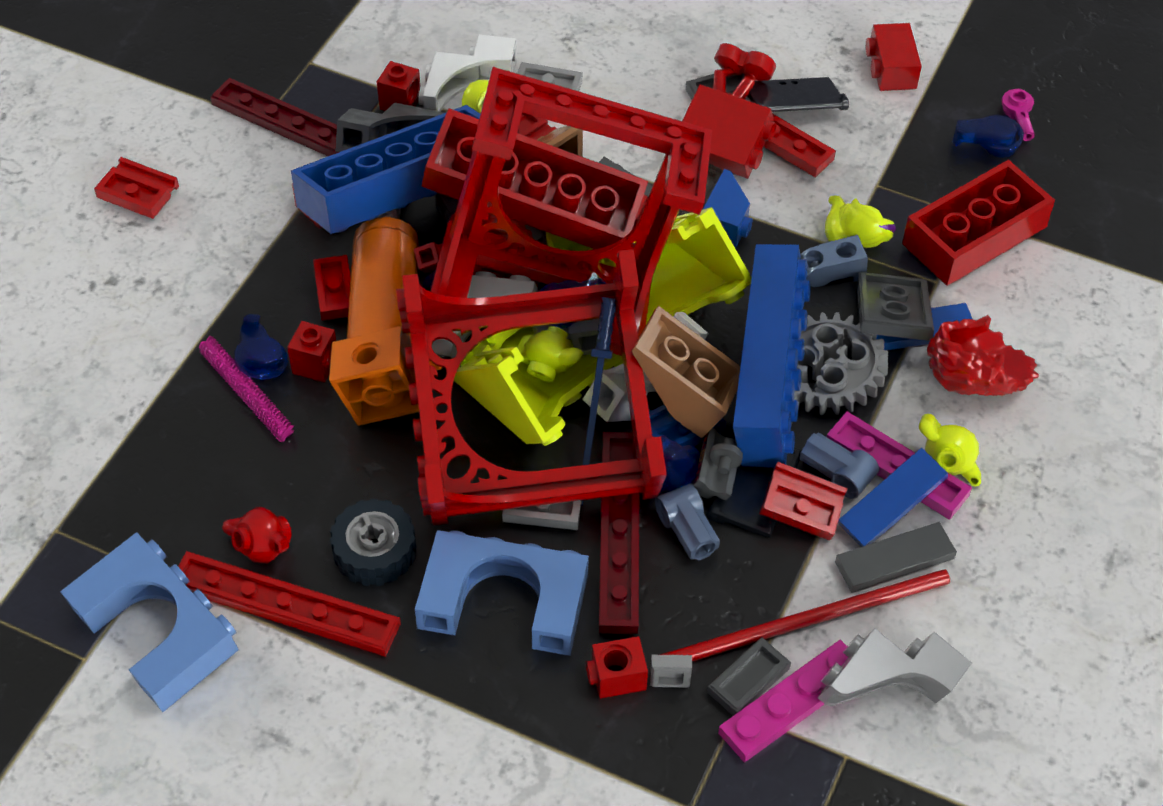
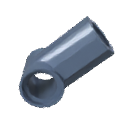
M819 432L811 435L800 453L801 461L829 477L832 483L848 488L845 497L850 499L857 498L879 472L877 461L869 453L858 449L850 452Z
M692 484L655 497V507L661 522L666 528L672 527L690 559H697L698 561L705 559L719 548L720 540L704 515L702 500Z

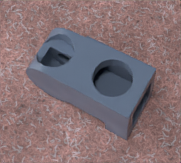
M858 235L822 243L819 246L806 249L800 254L801 259H807L806 281H810V286L812 287L824 286L831 281L852 277L853 281H857L858 272H867L868 257Z

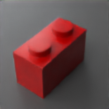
M910 23L873 24L871 38L866 39L865 48L867 57L872 58L871 75L872 78H877L879 90L917 89L922 65Z

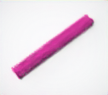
M209 336L206 341H201L199 345L201 355L216 369L225 382L233 388L250 410L258 416V419H261L260 421L266 425L279 442H284L287 437L294 433V430H292L294 425H291L286 416H283L284 414L278 408H275L276 405H273V402H270L271 400L268 399L266 394L260 391L261 389L258 388V385H255L256 383L248 377V374H245L246 372L240 368L241 366L235 363L236 361L233 360L231 355H228V352H225L226 350L220 347L221 344H218L219 342L213 336Z

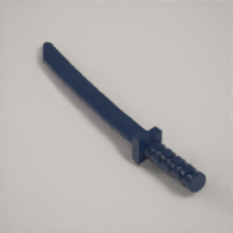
M602 297L603 302L601 303L599 317L600 324H598L596 339L597 345L591 352V356L598 358L583 465H589L604 360L605 358L611 359L613 350H610L617 302L615 298Z

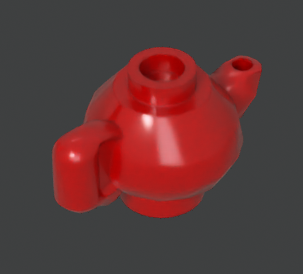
M255 507L245 513L243 517L229 519L222 524V530L225 534L231 536L232 545L235 550L241 552L253 562L269 563L280 553L286 552L290 546L292 532L288 520L283 516H276L271 510L264 507Z

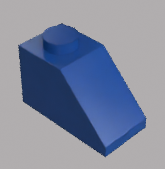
M724 169L703 209L712 207L736 249L741 237L747 238L753 219L749 218L750 202L732 172Z

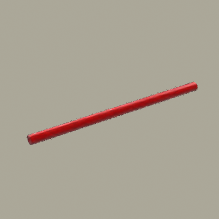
M946 569L660 655H692V661H696L755 643L761 637L764 639L772 638L950 584V576Z

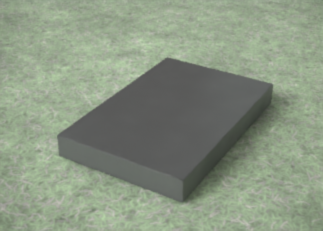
M858 272L857 296L860 333L927 341L933 338L934 325L926 279Z

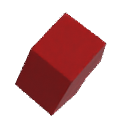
M432 242L414 249L418 268L424 274L436 272L442 244Z

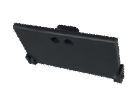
M829 77L755 81L748 94L751 102L771 108L772 112L834 108L848 110L849 108L848 98L844 93L840 94Z
M794 448L793 454L787 453L786 465L797 469L802 450ZM740 464L736 470L731 496L727 500L715 496L712 506L708 508L706 513L707 518L722 525L725 521L759 535L771 537L777 520L759 513L774 467L741 466Z

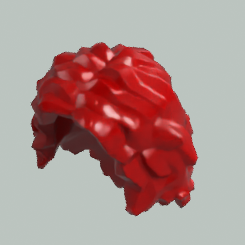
M988 315L978 320L962 319L960 322L958 320L943 322L935 336L930 339L927 347V355L930 357L928 363L936 380L948 392H957L962 395L1003 396L1017 392V390L1023 391L1033 382V379L1039 377V374L1034 370L1037 364L1035 359L1025 355L1023 350H1014L1012 345H1005L1003 333L993 332L989 329L991 318Z

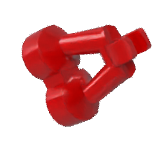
M722 43L714 57V61L721 69L714 71L712 89L727 93L726 77L744 74V78L733 93L727 94L746 99L755 84V80L767 81L772 79L776 70V63L771 57L762 52H745L735 45Z

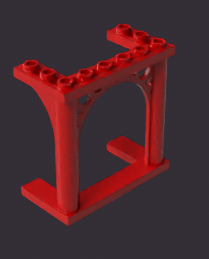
M493 67L472 146L473 153L453 222L449 221L431 292L444 296L467 298L475 264L513 275L526 276L531 280L563 289L613 283L615 267L599 263V260L607 258L616 264L618 251L634 249L639 282L634 313L639 339L646 326L652 277L678 212L681 209L700 215L703 208L712 130ZM522 113L665 153L642 215L628 235L616 243L600 249L570 251L553 248L535 241L512 223L506 215L499 198V180L505 160L510 161ZM488 213L495 215L497 218L488 219ZM503 229L508 235L505 237L488 231ZM614 317L610 350H613L612 354L622 356L617 318Z
M634 249L618 251L613 283L506 296L461 298L439 295L424 289L419 284L418 274L402 275L404 288L396 289L398 310L400 312L403 334L410 333L412 346L405 347L407 369L415 370L416 382L409 383L411 405H419L420 419H413L415 442L423 441L424 455L417 456L419 495L424 516L431 515L433 525L448 524L447 517L635 493H642V499H651L659 495L667 475L661 436H652L643 369L632 353L638 341L634 306L639 282ZM602 297L617 299L614 315L617 318L637 459L525 472L496 466L472 450L456 426L451 406L454 379L466 356L485 339L506 330L599 319L601 303L603 302ZM454 331H461V336L466 332H472L471 339L468 342H462ZM437 339L450 341L457 350L456 356L452 359H443L437 356L432 349L433 342ZM429 361L438 367L446 369L447 374L443 380L435 378V376L438 377V372L434 366L429 364ZM433 390L442 396L433 398ZM444 404L448 409L445 413H439L437 407ZM436 421L444 422V424L439 429H437ZM446 437L453 438L455 448L447 452L441 459L440 455L446 449V442H442L443 439ZM458 456L468 457L471 463L468 472L459 479L450 478L447 475L449 463ZM478 469H484L488 472L489 479L478 477V483H471L475 479ZM501 476L506 479L498 480V477Z

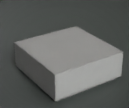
M692 655L651 656L650 686L690 687Z

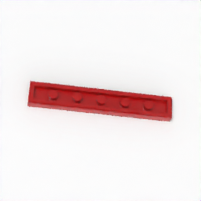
M186 551L178 565L190 582L186 586L192 593L199 589L209 601L385 657L401 625L400 617Z

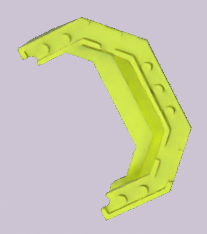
M712 207L701 210L700 215L691 212L676 217L652 277L646 325L658 306L672 316L676 312H684L688 315L711 303L725 301L726 304H731L744 296L743 289L751 284L752 277ZM603 258L599 260V263L616 267L614 261ZM547 284L539 292L563 288ZM532 327L510 329L490 336L478 344L466 356L457 371L454 381L526 444L542 443L546 446L555 442L563 435L561 430L565 426L563 418L558 416L562 407L576 402L582 396L580 391L587 386L591 387L595 380L598 357H593L591 354L583 355L579 362L573 364L568 371L556 374L553 382H545L527 373L529 364L523 363L522 360L524 358L518 350L521 338L525 334L534 335ZM612 354L611 359L605 358L603 370L623 364L622 356Z

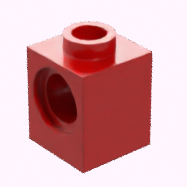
M390 61L376 81L379 109L386 111L393 103L416 107L419 102L421 87L419 69Z
M301 321L287 347L292 374L326 382L330 374L332 342L336 341L334 329Z
M639 636L592 645V660L586 661V672L589 684L597 685L600 699L647 690L648 669ZM612 665H618L624 669L621 671H612L609 670L608 667Z

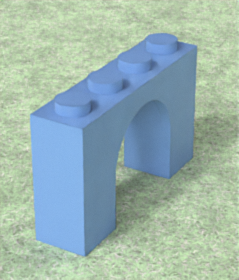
M437 530L415 606L417 629L456 635L463 604L469 591L486 578L499 575L512 576L528 583L539 597L532 626V649L571 656L588 579L589 556L581 555L573 550L558 551L542 548L532 543L522 545L505 542L496 537L481 538L469 536L460 531L446 532Z
M136 532L60 592L74 612L94 634L126 608L139 601L163 599L177 606L176 623L169 636L129 669L138 685L157 707L164 712L239 650L232 638L237 632L222 614L216 618L209 611L213 606L199 589L192 593L186 586L190 582L176 564L170 568L163 561L167 556L153 539L146 543Z

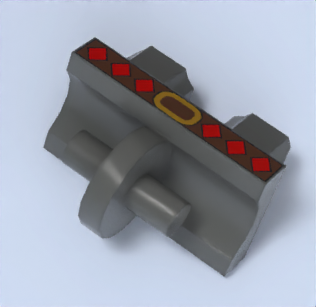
M712 428L704 436L693 486L703 498L711 499L717 496L727 500L732 494L736 470L742 463L743 452L737 447L736 439L721 435L715 428Z

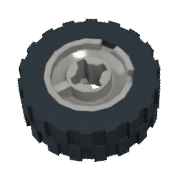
M378 499L358 501L355 505L346 507L344 512L336 517L335 524L331 527L330 542L335 565H338L339 572L343 576L346 575L354 583L359 582L364 586L374 584L380 586L389 581L393 582L401 574L404 575L408 571L410 564H413L415 560L414 553H416L417 545L414 524H412L410 515L406 514L401 506L392 504V501H380ZM371 539H377L378 542L373 543Z

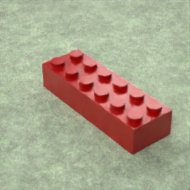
M448 108L425 166L422 187L459 200L473 153L472 146L479 119ZM517 133L510 161L505 160L499 180V198L508 218L584 246L600 249L616 243L632 231L648 181Z

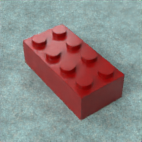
M1007 160L908 216L902 244L948 286L1045 229L1048 225L1055 199L1010 160Z

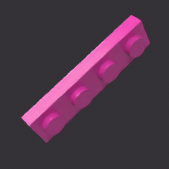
M848 411L826 436L850 452L858 449L873 456L879 465L877 475L884 480L915 454L912 450ZM948 473V478L927 495L921 503L950 520L970 496L972 487Z
M841 639L719 726L718 734L744 763L824 705L817 698L826 687L821 680L836 662L842 666L848 657L843 653L847 647Z

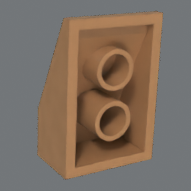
M658 306L635 344L632 353L671 416L685 428L703 438L726 415L738 390L740 366Z

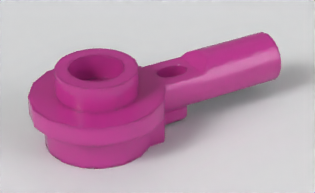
M1008 90L1002 97L1003 111L1010 119L1016 120L1022 139L1030 141L1035 137L1028 115L1033 108L1034 99L1025 90Z

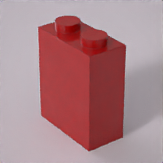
M701 84L682 120L683 122L712 130L709 156L710 166L721 170H730L732 174L746 179L749 178L752 169L756 170L759 167L763 157L762 148L766 141H771L776 130V123L774 122L771 108Z

